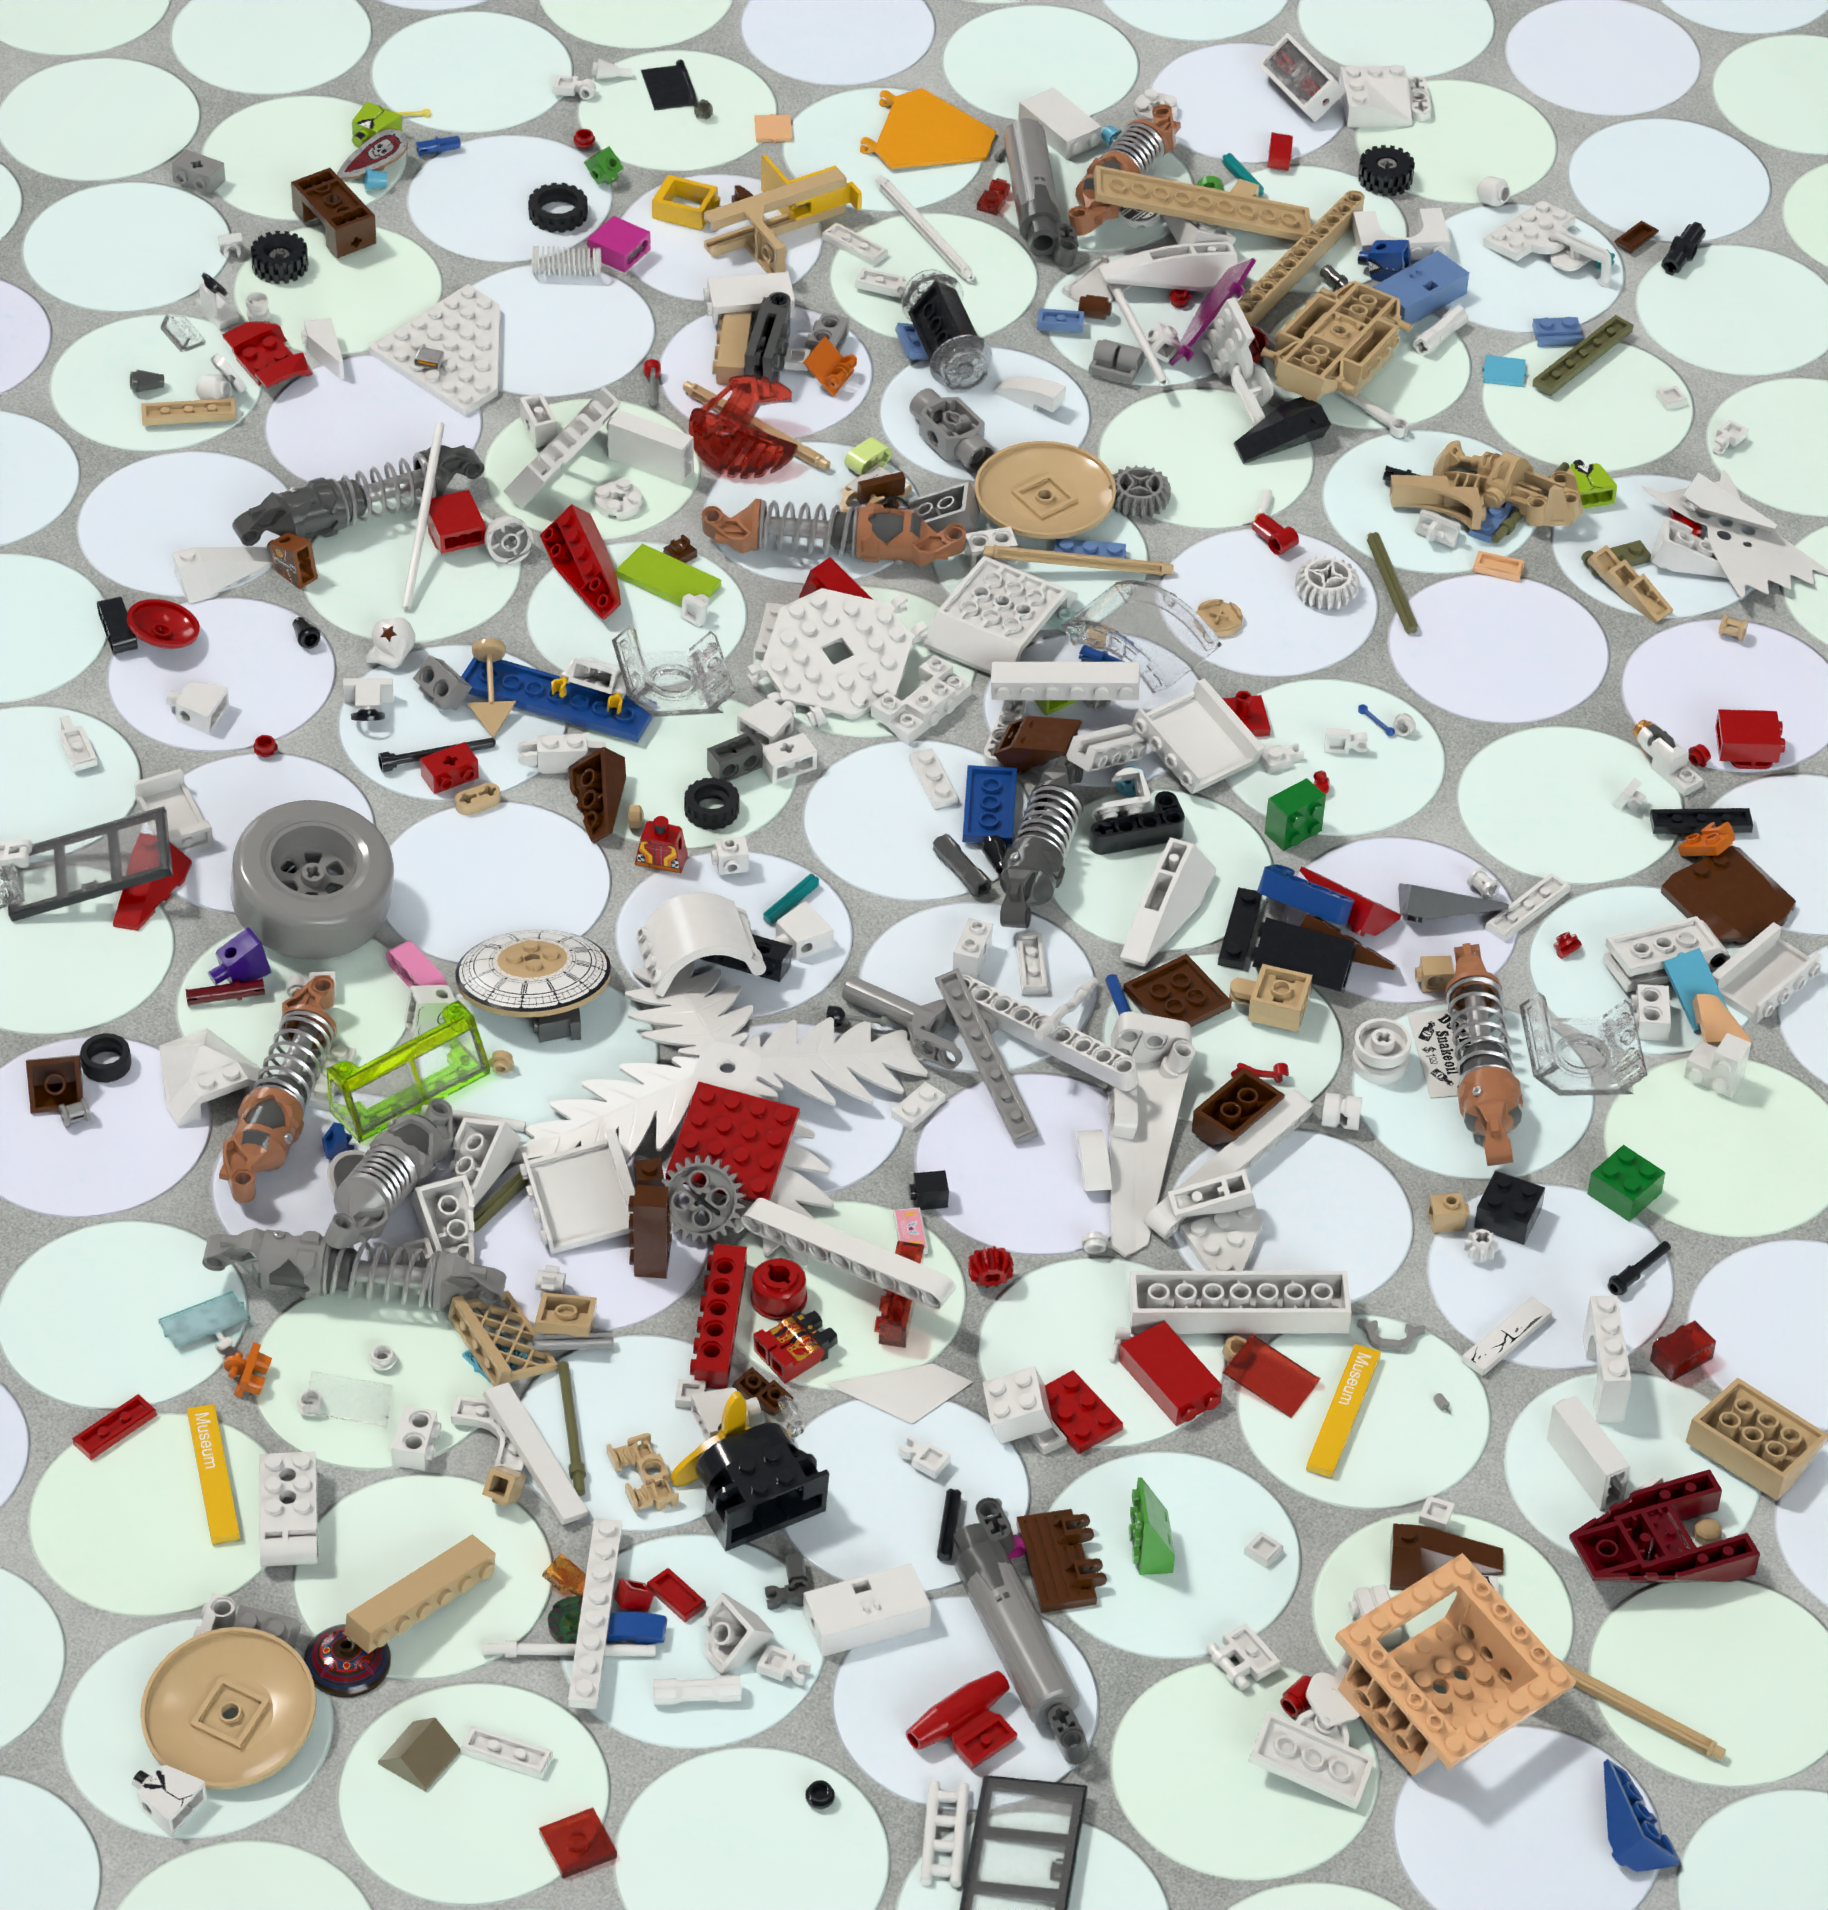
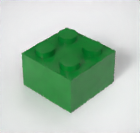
M1306 778L1269 797L1264 834L1283 851L1298 845L1311 836L1317 835L1322 831L1326 795Z
M1623 1144L1591 1172L1587 1194L1630 1222L1662 1194L1666 1172Z

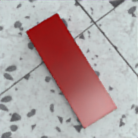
M137 1394L72 1438L73 1445L91 1461L157 1416L156 1409Z

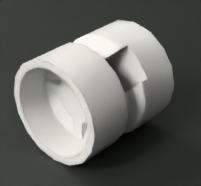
M1326 1092L1321 1126L1336 1128L1341 1124L1343 1129L1358 1131L1363 1097L1348 1095L1343 1099L1341 1094Z

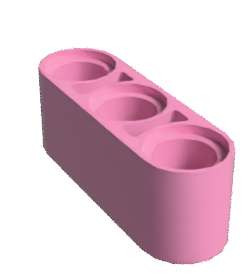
M407 941L386 952L388 964L409 988L410 986L420 985L448 986L441 972L412 941Z

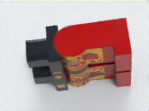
M798 1310L792 1314V1317L785 1318L774 1328L766 1332L761 1329L753 1334L755 1353L770 1366V1369L784 1384L815 1366L820 1361L828 1359V1350L838 1343L837 1333L832 1328H827L822 1332L817 1330L823 1326V1322L815 1310L805 1315Z

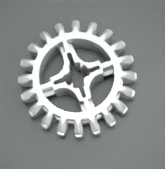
M1326 555L1324 558L1316 556L1314 560L1307 559L1306 563H1301V567L1296 572L1295 590H1297V595L1302 598L1303 602H1309L1310 607L1318 606L1319 610L1323 607L1327 608L1328 611L1334 607L1338 610L1340 606L1347 607L1348 603L1353 602L1359 591L1360 580L1357 569L1352 568V563L1345 564L1344 559L1337 560L1335 556L1333 558H1327Z

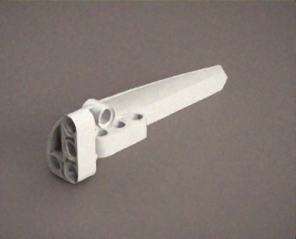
M1129 1011L1120 1014L1110 1037L1111 1047L1135 1060L1139 1083L1137 1087L1129 1091H1123L1108 1084L1109 1162L1112 1190H1110L1111 1248L1124 1258L1148 1246L1151 1228L1144 1223V1220L1158 1202L1190 1064L1196 1052L1195 1047L1192 1045L1191 1026L1187 1022Z

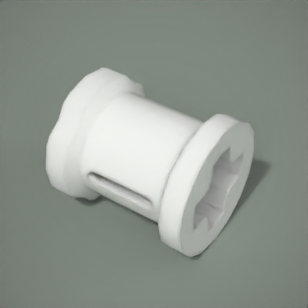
M1482 867L1474 869L1467 878V884L1470 887H1475L1481 893L1480 895L1483 899H1491L1499 891L1500 883L1497 880H1492Z

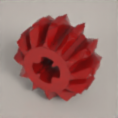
M993 1246L991 1248L984 1247L983 1250H975L974 1255L969 1256V1277L977 1286L985 1285L986 1288L990 1286L998 1287L1000 1283L1006 1284L1007 1280L1013 1277V1258L1010 1252H1006L1005 1248L1002 1247L997 1249L996 1246Z

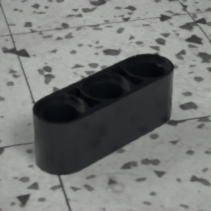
M122 597L97 601L99 618L112 653L117 654L138 649L136 636L127 624L128 613Z

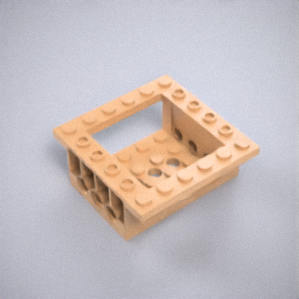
M1463 1553L1337 1632L1334 1638L1353 1659L1338 1690L1412 1776H1415L1439 1759L1449 1770L1572 1689L1577 1682ZM1455 1591L1457 1592L1444 1618L1388 1653L1378 1642V1640ZM1453 1672H1462L1467 1680L1457 1679ZM1433 1685H1441L1446 1690V1693H1437Z

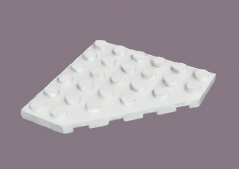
M467 284L368 346L369 354L465 417L498 396L500 304ZM420 347L444 352L445 357L438 370L414 364V358Z

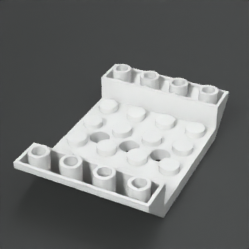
M983 556L936 611L923 647L991 674L992 662H1020L1021 652L1061 605L1069 609L1078 598V593Z

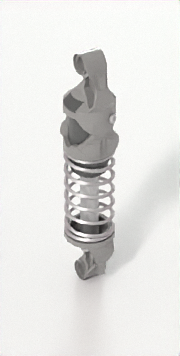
M254 1228L238 1235H212L207 1240L202 1260L203 1266L211 1271H222L227 1266L236 1262L252 1276L259 1288L274 1291L293 1289L303 1298H315L317 1295L327 1296L329 1292L331 1297H333L338 1290L348 1291L347 1297L351 1299L354 1295V1287L357 1281L367 1282L365 1295L367 1302L372 1296L373 1283L385 1285L383 1296L385 1304L389 1302L391 1286L403 1287L401 1304L403 1306L407 1303L408 1288L420 1289L419 1306L422 1308L425 1304L426 1290H428V1305L430 1309L440 1311L451 1303L452 1297L464 1295L470 1291L477 1295L482 1303L498 1305L502 1302L507 1278L504 1272L496 1268L472 1264L461 1255L446 1251L440 1252L436 1250L430 1256L426 1267L425 1254L421 1248L415 1250L409 1263L406 1249L403 1246H400L395 1251L392 1260L386 1244H382L377 1249L374 1258L372 1248L368 1242L362 1244L358 1251H356L353 1245L349 1248L336 1249L329 1246L324 1236L316 1231H306L302 1235L292 1236L289 1232L281 1230L264 1231ZM365 1247L367 1249L368 1261L360 1260ZM383 1249L385 1253V1263L378 1262ZM400 1252H402L403 1265L396 1264ZM419 1254L421 1267H414L415 1261Z

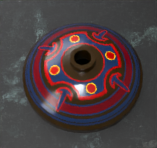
M345 1624L335 1625L321 1631L311 1640L304 1654V1661L318 1690L335 1697H355L372 1691L383 1682L391 1666V1653L388 1643L367 1653L344 1634Z

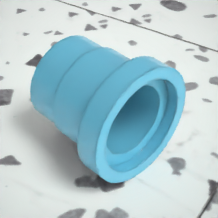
M1107 126L1102 130L1101 138L1106 142L1108 148L1122 130L1116 129L1113 126Z
M366 168L365 190L370 191L371 188L386 189L387 172L372 171L371 168Z

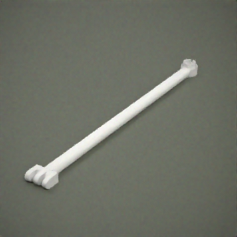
M1259 328L1268 339L1267 347L1275 351L1277 345L1275 338ZM1338 390L1335 391L1389 427L1390 433L1394 437L1402 438L1408 433L1409 423L1407 420L1393 417L1360 394L1354 398L1344 395Z

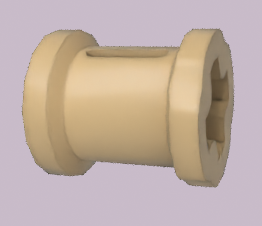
M1724 614L1718 634L1738 637L1739 641H1743L1748 628V620L1739 621L1729 618V615Z

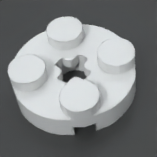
M1147 89L1144 94L1135 100L1134 114H1137V119H1145L1154 123L1153 108L1157 105L1166 104L1172 108L1174 121L1178 110L1177 98L1173 95L1157 92L1155 89Z
M620 478L617 481L609 482L596 488L595 507L601 515L608 518L609 515H614L616 519H627L640 511L642 493L637 486L630 483L629 479Z

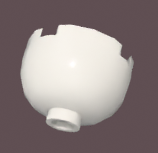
M504 515L496 518L489 524L485 531L484 541L488 553L495 561L512 565L521 562L529 555V549L534 538L532 531L523 520L515 516Z

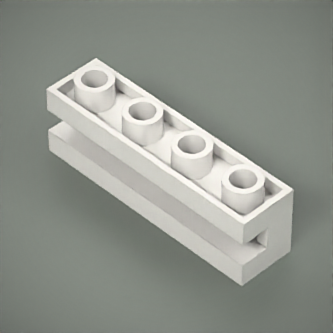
M1123 724L1073 736L1066 756L1072 763L1087 772L1141 759L1147 751V742L1140 734L1132 735L1133 727Z

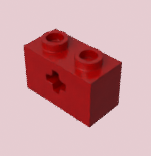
M465 742L420 758L421 777L434 794L479 778L478 759Z

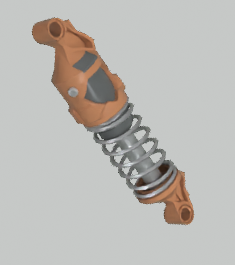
M755 499L748 507L731 518L716 506L706 507L701 514L702 531L705 535L714 539L715 543L727 544L742 554L752 550L764 551L768 535L776 536V550L778 552L782 548L783 536L792 537L793 553L797 551L799 537L807 538V552L811 554L813 552L814 540L817 538L823 539V554L825 556L828 554L829 546L831 545L834 549H838L840 556H843L845 551L852 553L854 558H861L863 562L878 563L880 560H892L895 564H903V561L920 567L937 559L948 560V557L962 553L966 547V531L962 525L957 523L950 524L944 530L937 533L921 519L915 510H908L906 506L890 509L884 508L882 504L868 503L866 506H860V508L859 506L856 508L851 506L847 512H841L840 507L836 504L831 511L830 519L827 520L825 507L821 503L816 508L814 519H811L810 507L806 502L802 504L798 518H796L794 505L791 501L787 502L783 515L780 517L779 506L775 500L770 503L767 511V502L764 499ZM773 507L775 510V517L771 516ZM789 507H790L791 518H788V517H787ZM806 510V519H802L804 511ZM820 511L822 515V520H818Z
M316 976L302 989H296L292 998L282 1003V1018L279 1022V1031L274 1034V1043L269 1047L268 1056L263 1062V1069L258 1073V1081L254 1083L250 1094L246 1095L242 1100L238 1110L240 1118L232 1137L223 1143V1165L219 1172V1179L228 1181L231 1195L236 1202L248 1203L256 1197L255 1174L262 1171L270 1172L277 1170L284 1165L292 1143L296 1142L300 1137L304 1127L302 1119L306 1105L310 1101L311 1093L314 1091L316 1081L320 1077L321 1068L325 1064L326 1056L329 1054L337 1034L335 1021L329 1014L324 1012V1010L330 1009L335 1004V983L330 976ZM281 1036L285 1041L278 1042L279 1037ZM280 1045H290L287 1053L280 1048ZM276 1048L280 1053L273 1054V1051ZM311 1051H320L321 1055L315 1057ZM276 1057H284L282 1065L275 1060ZM271 1060L275 1065L268 1066V1063ZM305 1063H315V1068L311 1070ZM276 1069L279 1070V1073L273 1075L269 1070ZM266 1073L268 1077L263 1079V1074ZM300 1075H309L310 1081L305 1082Z

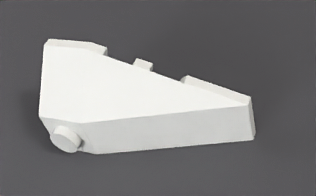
M1163 215L1178 245L1208 242L1235 243L1236 238L1223 228L1218 227L1216 230L1208 223Z
M464 1117L454 1138L453 1149L455 1150L454 1161L450 1162L451 1178L466 1174L474 1196V1207L512 1161L521 1137L506 1122Z

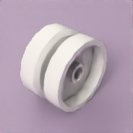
M1376 1018L1363 1022L1357 1028L1354 1037V1049L1351 1060L1353 1070L1360 1078L1369 1083L1382 1085L1399 1081L1407 1073L1409 1066V1054L1412 1044L1410 1032L1404 1025L1391 1019Z

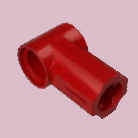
M1264 513L1258 515L1252 523V530L1267 541L1270 550L1275 555H1280L1299 544L1298 534L1292 527L1287 526L1283 528Z

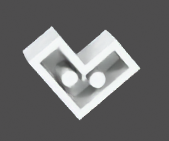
M1729 1033L1726 1034L1718 1048L1699 1041L1687 1059L1684 1078L1731 1098L1745 1077L1751 1043Z

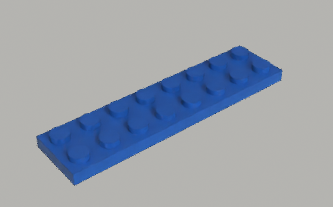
M473 657L461 677L472 686L468 694L488 699L486 662L478 661ZM502 659L493 662L495 702L516 701L514 705L516 708L636 743L639 742L657 712V704L627 695L623 698L620 714H617V708L611 707L609 712H607L608 698L613 694L572 682L566 684V696L561 698L559 691L552 695L551 682L554 679H560V676Z

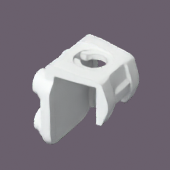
M1129 767L1117 772L1115 777L1111 778V783L1133 779L1136 797L1104 802L1101 807L1094 810L1092 817L1097 821L1117 818V814H1120L1121 817L1141 814V809L1151 800L1150 790L1143 771Z

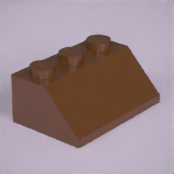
M1243 1068L1193 1111L1192 1132L1211 1145L1235 1141L1285 1098V1094Z

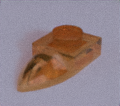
M561 1553L544 1571L542 1577L562 1594L569 1591L573 1595L583 1598L586 1574Z

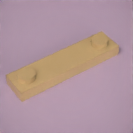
M235 398L141 404L142 426L236 420Z

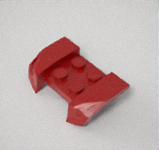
M269 321L246 322L222 334L223 339L232 348L237 362L258 386L263 384L265 388H269L294 376H310L313 374L303 352L293 355L283 342L288 340L285 338L281 327L277 324L270 323Z

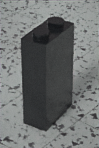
M1266 917L1265 922L1260 923L1257 933L1260 941L1258 947L1254 946L1250 961L1253 962L1252 967L1261 969L1262 964L1310 974L1313 975V985L1344 993L1358 943Z

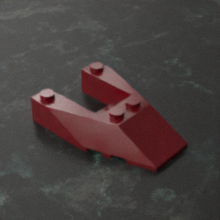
M1710 1469L1630 1493L1629 1498L1620 1504L1615 1503L1608 1508V1512L1597 1519L1594 1517L1569 1534L1571 1543L1593 1581L1630 1583L1732 1582L1756 1575L1760 1553L1748 1532L1696 1547L1681 1522L1718 1511L1722 1489Z

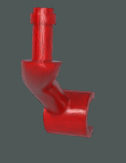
M1237 1063V1068L1231 1072V1076L1234 1077L1245 1068L1257 1077L1274 1078L1276 1083L1283 1081L1282 1075L1289 1076V1068L1286 1063L1275 1064L1273 1071L1259 1070L1244 1063Z

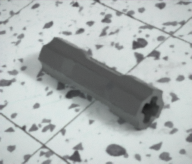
M945 833L934 840L932 850L963 880L966 888L975 897L979 898L989 892L992 888V881L981 869L972 863L962 852L960 845L949 834Z

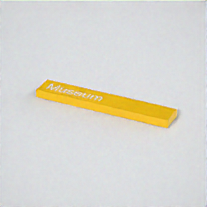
M1354 1344L1306 1464L1307 1471L1333 1478L1379 1362L1381 1351Z
M215 1404L187 1408L212 1545L240 1540Z

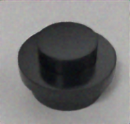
M818 1780L811 1783L807 1788L805 1799L811 1807L825 1809L834 1802L835 1792L828 1782Z

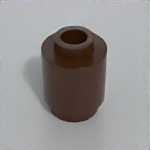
M1081 296L1078 311H1084V317L1105 320L1106 316H1111L1112 303L1109 302L1108 297Z

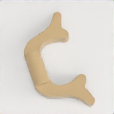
M842 488L840 490L842 500L839 507L841 512H847L850 508L848 507L850 502L857 494L854 490L847 491ZM872 494L868 503L880 504L885 499V496L876 497L875 494Z

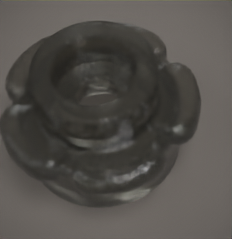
M702 99L695 103L694 114L696 118L707 121L713 114L712 104L708 100Z

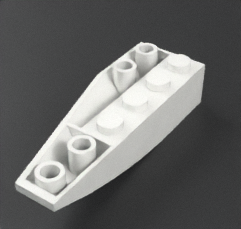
M1231 242L1187 243L1155 248L1125 256L1098 266V272L1104 283L1207 292L1212 290L1228 268L1238 264L1237 253Z
M1170 837L1133 920L1120 956L1121 961L1145 967L1200 907L1216 873V867L1195 844Z

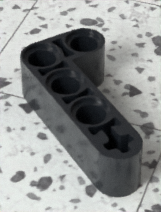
M1162 791L1155 796L1154 811L1095 822L1090 828V850L1095 854L1104 855L1168 843L1170 837L1180 840L1184 833L1185 815L1178 798L1172 792Z

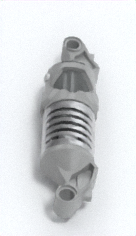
M434 1098L430 1101L424 1116L404 1114L397 1117L396 1120L393 1118L386 1124L389 1128L379 1132L373 1139L363 1159L335 1190L333 1201L337 1213L334 1214L324 1236L329 1246L343 1249L359 1242L366 1244L370 1238L375 1239L381 1236L388 1219L409 1193L414 1192L415 1187H419L425 1182L427 1174L437 1167L434 1164L435 1162L445 1159L453 1138L458 1131V1128L452 1126L453 1111L450 1103L441 1098Z

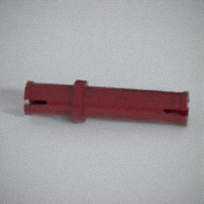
M263 978L244 982L234 980L235 983L185 989L187 1005L237 998V1001H240L242 997L265 995Z

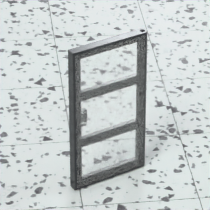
M162 806L33 844L32 851L28 854L30 856L28 867H5L8 915L11 921L14 922L172 876L168 820L165 807Z
M990 1775L984 1776L959 1910H1068L1088 1785Z

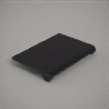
M682 59L677 60L676 65L641 70L654 111L693 106L698 103Z

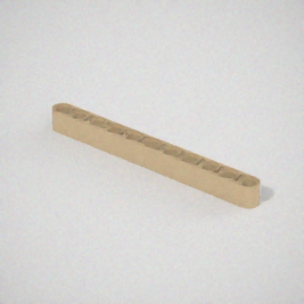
M1357 190L1346 192L1238 301L1250 327H1254L1352 228L1353 212L1363 211L1365 196L1362 192Z

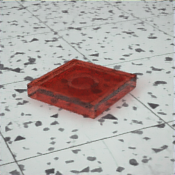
M593 1807L539 1828V1835L562 1879L617 1858V1851Z

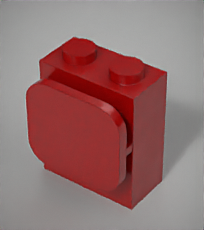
M469 490L431 498L427 519L428 534L435 548L441 554L485 544L486 525Z
M1718 709L1715 731L1719 761H1730L1734 767L1739 769H1768L1773 763H1779L1780 753L1785 752V738H1781L1783 722L1778 720L1777 711Z

